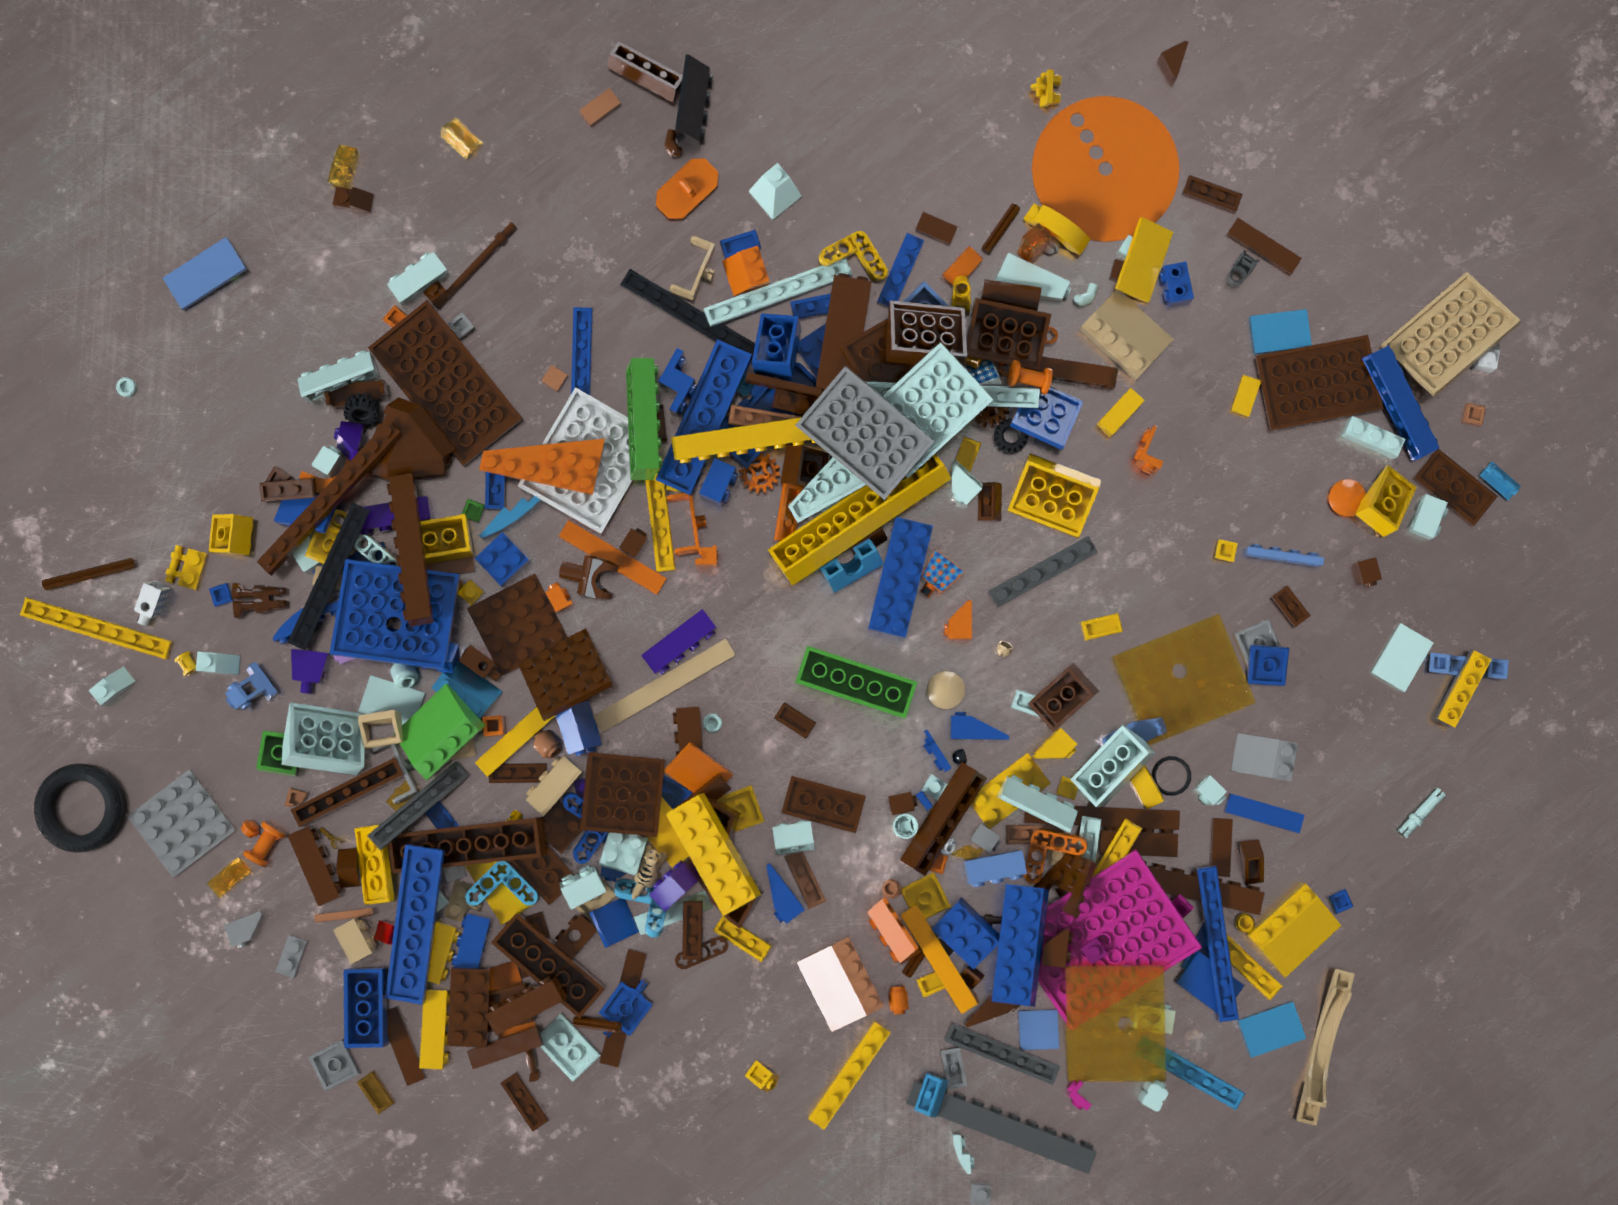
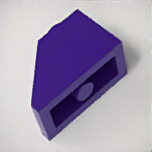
M341 421L340 427L335 429L334 439L337 440V448L351 461L360 451L364 424Z

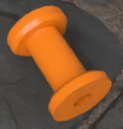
M1013 360L1008 371L1007 385L1014 387L1018 382L1039 387L1040 394L1046 395L1052 382L1053 372L1051 368H1045L1042 372L1022 368L1019 361Z
M263 821L261 826L265 830L251 851L245 850L243 855L257 865L266 868L268 862L265 860V857L275 841L285 838L287 834L269 822Z

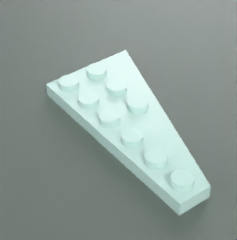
M832 457L788 507L797 523L866 484Z

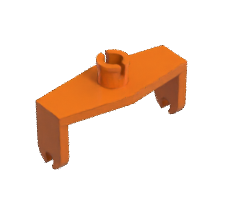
M679 493L667 496L668 502L689 500L695 546L677 548L674 550L675 555L698 553L697 549L700 548L697 527H707L705 514L696 516L693 494Z

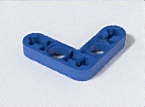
M573 792L565 794L562 799L563 806L581 819L582 805L579 809L573 804L568 806L567 799H573L574 797V801L581 805L583 798ZM586 831L573 850L575 861L580 864L587 863L608 832ZM589 834H597L598 839L595 843L587 841ZM585 842V844L588 847H591L592 849L589 850L587 848L584 852L586 854V857H581L579 859V855L577 854V852H582L585 849V846L582 845Z

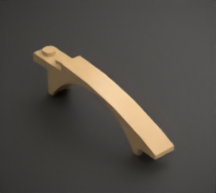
M1339 969L1334 970L1312 1044L1296 1121L1316 1126L1320 1108H1326L1327 1076L1332 1048L1341 1018L1351 999L1354 973Z

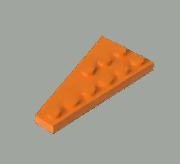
M605 438L483 451L479 471L593 495Z

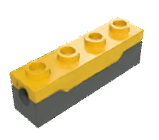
M1470 649L1434 717L1456 727L1492 659Z

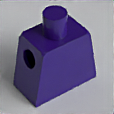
M291 649L292 680L301 681L300 693L312 694L313 683H323L331 657L329 653Z

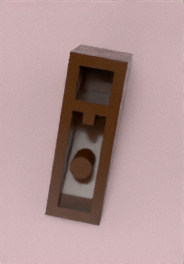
M992 993L964 1022V1025L970 1027L1007 1014L1010 1011L1014 1012L1020 1005L992 1001Z

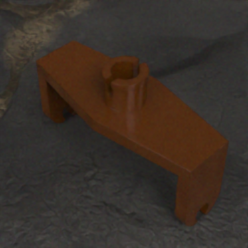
M381 379L370 382H354L331 392L324 391L326 405L329 407H345L347 397H351V394L356 396L357 393H360V395L367 393L366 396L372 395L373 399L388 396L386 381Z

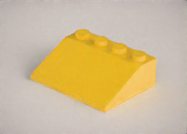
M1029 453L1007 511L1079 538L1100 488L1101 480Z
M1301 882L1245 935L1286 978L1342 925L1306 883Z

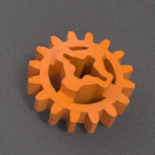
M761 452L747 469L744 467L739 469V473L743 474L739 477L740 481H745L743 487L749 486V492L756 489L757 494L760 493V490L767 493L768 487L773 490L772 484H778L776 477H780V473L776 472L780 469L779 465H775L776 459L770 460V454L763 457ZM768 465L772 469V475L767 472ZM762 470L763 475L760 474L759 476H757L756 471L760 472ZM747 472L752 475L751 481L747 478Z

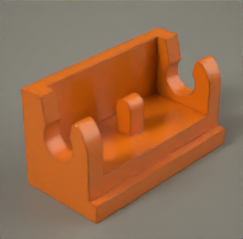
M717 545L697 549L702 558L695 559L696 568H718Z

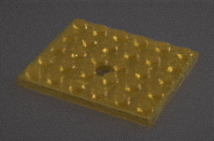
M1220 614L1112 656L1137 720L1163 717L1167 731L1147 741L1149 746L1256 703ZM1181 663L1186 666L1187 674L1184 678H1176L1173 675L1172 669L1174 665Z
M1164 965L1066 966L1068 1081L1155 1082L1158 1080L1166 1082ZM1123 1017H1128L1133 1021V1027L1129 1031H1122L1118 1027V1021Z

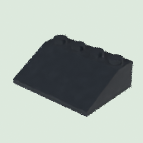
M688 54L685 56L675 132L678 143L700 146L701 141L705 140L706 129H703V123L707 122L708 111H705L706 104H710L711 93L708 92V87L713 84V74H710V67Z

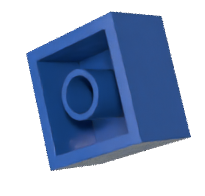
M714 458L699 492L700 497L719 506H722L723 502L727 503L731 494L729 488L731 485L734 486L738 479L736 467Z
M503 532L475 557L476 561L503 588L531 562Z

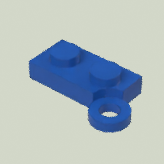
M927 729L924 730L927 738L924 740L926 744L923 747L929 755L933 754L936 758L933 762L938 770L941 771L943 769L944 772H947L952 767Z

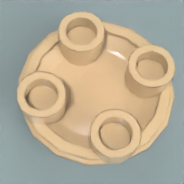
M939 672L928 683L927 696L931 703L938 708L952 709L959 705L964 698V683L953 672Z

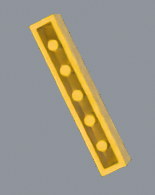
M875 1020L872 1022L808 1115L810 1121L825 1130L891 1032Z

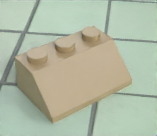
M565 755L562 757L557 756L551 763L552 769L549 772L545 770L538 778L541 782L536 787L532 785L526 792V795H528L526 801L543 817L582 772Z

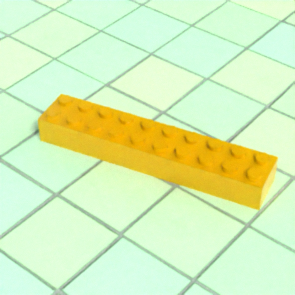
M934 454L909 478L905 475L885 500L865 485L769 548L768 551L793 586L952 478L943 462Z

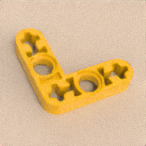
M856 231L827 246L820 252L818 257L819 262L823 266L828 267L856 253L873 281L882 282L888 274L886 265L867 234L863 231ZM857 238H858V239H861V238L863 239V241H862L861 243H860V242H856L855 240H856ZM839 245H846L848 252L842 253L839 250ZM835 252V255L830 260L824 258L825 255ZM870 252L874 257L873 260H866L864 253ZM876 269L877 271H882L881 276L875 274Z

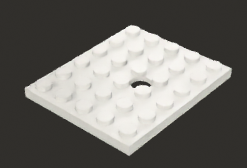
M575 387L542 445L605 438L593 495L521 480L518 487L602 534L632 482L630 480L628 417Z

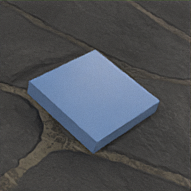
M1057 1009L1018 1011L1020 1050L1059 1049Z

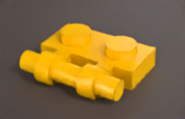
M176 545L174 552H171L170 566L165 572L167 574L165 582L173 583L175 576L179 577L177 585L198 590L208 554L188 548L187 554L182 555L183 547ZM179 560L184 561L181 572L176 571Z

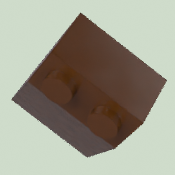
M1072 663L1027 704L1054 732L1095 696L1099 690Z

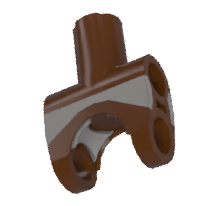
M585 555L583 566L563 561L560 566L559 577L579 582L577 593L580 595L612 599L613 593L607 591L600 584V575L603 571H618L619 565L603 558Z

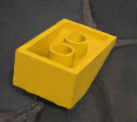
M1387 465L1362 499L1355 515L1385 537L1398 530L1417 487L1390 465Z

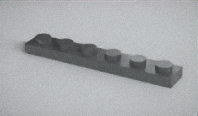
M1087 536L992 588L988 593L998 608L1098 552L1090 537Z
M455 761L369 833L367 837L381 851L467 779L469 774Z
M951 1023L945 1038V1042L1052 1085L1060 1069L1058 1065L954 1023Z

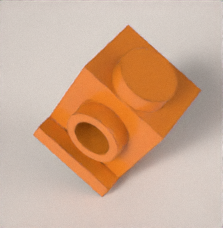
M558 582L548 587L549 590L545 592L557 614L574 605L572 600H567L570 596L566 588H561Z

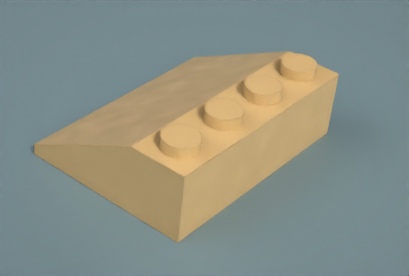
M1116 290L1079 329L1134 381L1141 376L1174 340L1119 290Z

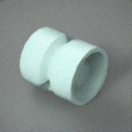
M900 814L894 819L892 828L898 837L908 839L916 834L918 822L910 814Z

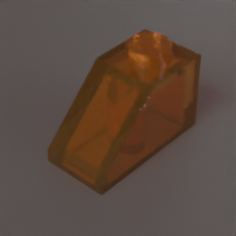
M1038 223L1022 236L1017 254L1023 260L1033 264L1049 245L1052 237L1050 231Z

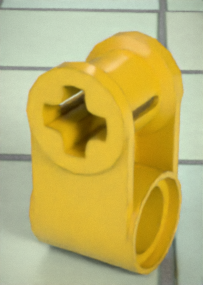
M958 276L954 279L951 307L965 308V312L970 314L971 287L970 281L966 276ZM961 283L967 285V287L963 290L957 288V286Z

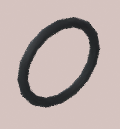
M1167 756L1155 764L1152 770V777L1161 793L1176 796L1183 793L1189 787L1191 770L1183 759L1177 756ZM1168 760H1176L1182 763L1188 773L1185 786L1175 792L1162 789L1156 780L1158 767Z

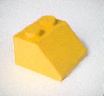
M212 514L208 552L249 555L253 517L236 514Z
M1058 728L1031 757L1033 759L1070 758L1077 750L1075 748L1077 743L1062 728Z

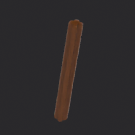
M128 558L42 580V587L44 590H49L136 568V561L134 558Z

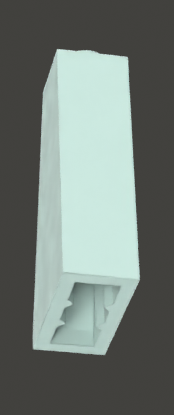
M1010 253L1007 254L995 280L1041 287L1040 299L1061 302L1063 297L1067 299L1071 288L1068 287L1071 281Z

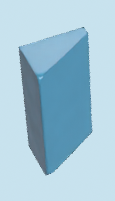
M926 1073L914 1110L936 1118L949 1081Z

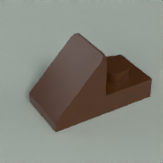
M336 186L332 205L334 207L371 213L374 194L356 187L348 189Z

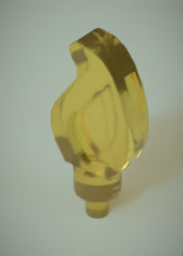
M966 845L961 849H957L956 852H952L951 855L970 860L980 856L982 848L975 849L972 846Z

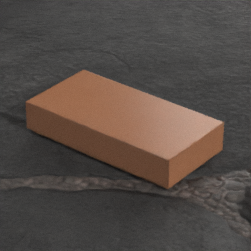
M609 88L579 111L588 124L592 126L620 106L621 102Z

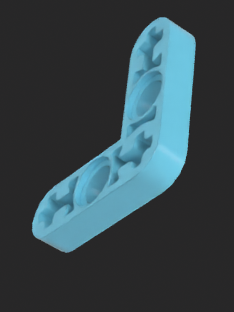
M506 861L495 863L467 891L465 896L468 904L473 906L479 905L503 883L525 905H533L538 900L537 891ZM498 865H506L505 870L507 873H500L497 876L500 880L497 881L490 873L493 871L496 874L499 871ZM487 877L494 881V885L490 889H486L483 886V880ZM515 877L521 880V886L518 889H514L510 885V881ZM525 884L528 886L525 891L527 893H534L533 901L529 900L526 902V895L523 892L521 895L517 893L523 889ZM478 885L483 891L487 892L485 895L481 892L478 895V901H470V893H476L479 890L476 888Z
M628 879L616 881L614 893L618 898L650 904L645 924V933L649 937L660 936L667 910L664 912L649 895L655 889L653 887L643 888L647 891V894L639 895L633 900L631 889L635 888L636 882ZM658 908L661 909L663 913L660 915H656L652 912V910ZM653 921H657L655 930L651 929Z

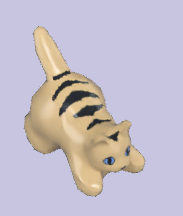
M650 844L646 845L637 876L633 875V880L636 882L632 894L633 900L640 895L643 888H651L661 879V873L658 871L667 859V852L659 853Z

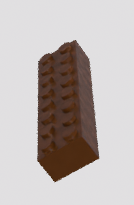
M543 817L403 832L388 844L391 873L402 872L406 844L445 850L443 868L547 856Z

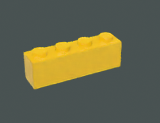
M426 989L422 1014L419 1068L444 1069L445 1065L449 1064V1053H446V1045H448L447 1028L449 1026L450 990Z

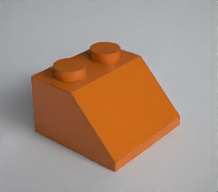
M758 246L739 251L722 261L734 297L770 285Z

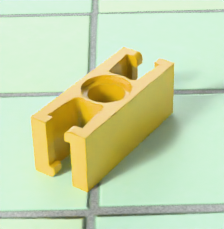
M1130 388L1098 422L1097 426L1111 438L1145 400Z

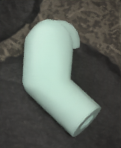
M1089 283L1086 293L1074 296V303L1079 306L1092 303L1098 285Z

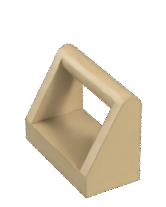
M395 709L358 715V723L365 749L403 743L401 713ZM393 723L396 736L370 740V726Z

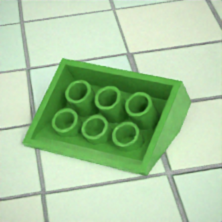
M446 683L402 725L403 743L399 744L413 767L427 781L486 725Z

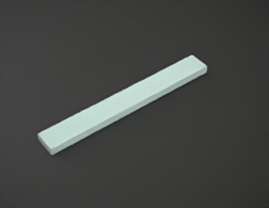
M847 258L831 266H819L703 309L709 326L713 327L833 283L834 275H838V273L850 275L849 277L853 274Z

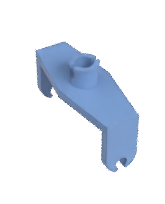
M1163 717L1133 721L1125 725L1145 742L1167 731ZM1117 730L1107 734L1103 738V744H1105Z

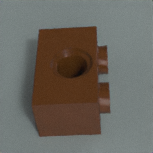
M582 914L579 916L574 915L568 922L570 927L566 931L562 929L555 937L558 940L555 945L571 959L580 952L597 932L595 925ZM572 930L580 932L579 940L571 939L570 933Z

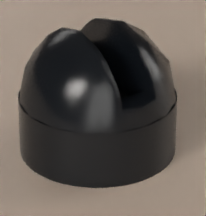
M964 749L954 751L952 754L953 762L958 765L962 762L966 764L967 758Z

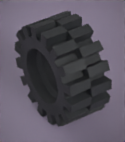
M357 393L356 396L351 394V397L348 396L345 401L343 413L345 420L364 424L366 427H370V424L373 426L378 420L380 404L376 398L373 399L372 395L366 396L367 393H363V395ZM356 409H364L366 410V412L358 411Z
M1008 418L1006 421L1002 420L1000 422L1001 425H997L993 435L997 448L1008 454L1017 453L1022 450L1029 436L1010 427L1012 418ZM1007 429L1017 431L1018 440L1016 442L1009 443L1004 439V432Z

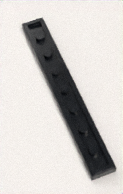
M628 270L620 286L712 341L716 342L718 339L752 355L754 354L755 343L722 323L710 327L704 312L634 270Z
M352 502L287 643L306 650L341 575L345 559H348L368 517L369 509Z

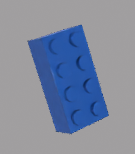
M387 967L343 969L344 1048H380L387 1046V998H385Z

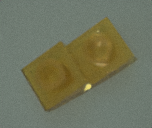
M339 144L328 177L329 184L347 186L353 173L351 167L358 154L357 148Z
M236 858L222 869L219 874L208 881L207 885L218 898H221L250 872Z

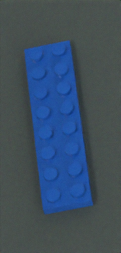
M717 339L675 436L720 430L751 361L752 354ZM671 443L656 480L691 495L707 459L699 460V457L691 458L692 462L680 463V460H674Z
M412 844L405 845L385 995L387 999L420 1005L425 1004L445 850Z

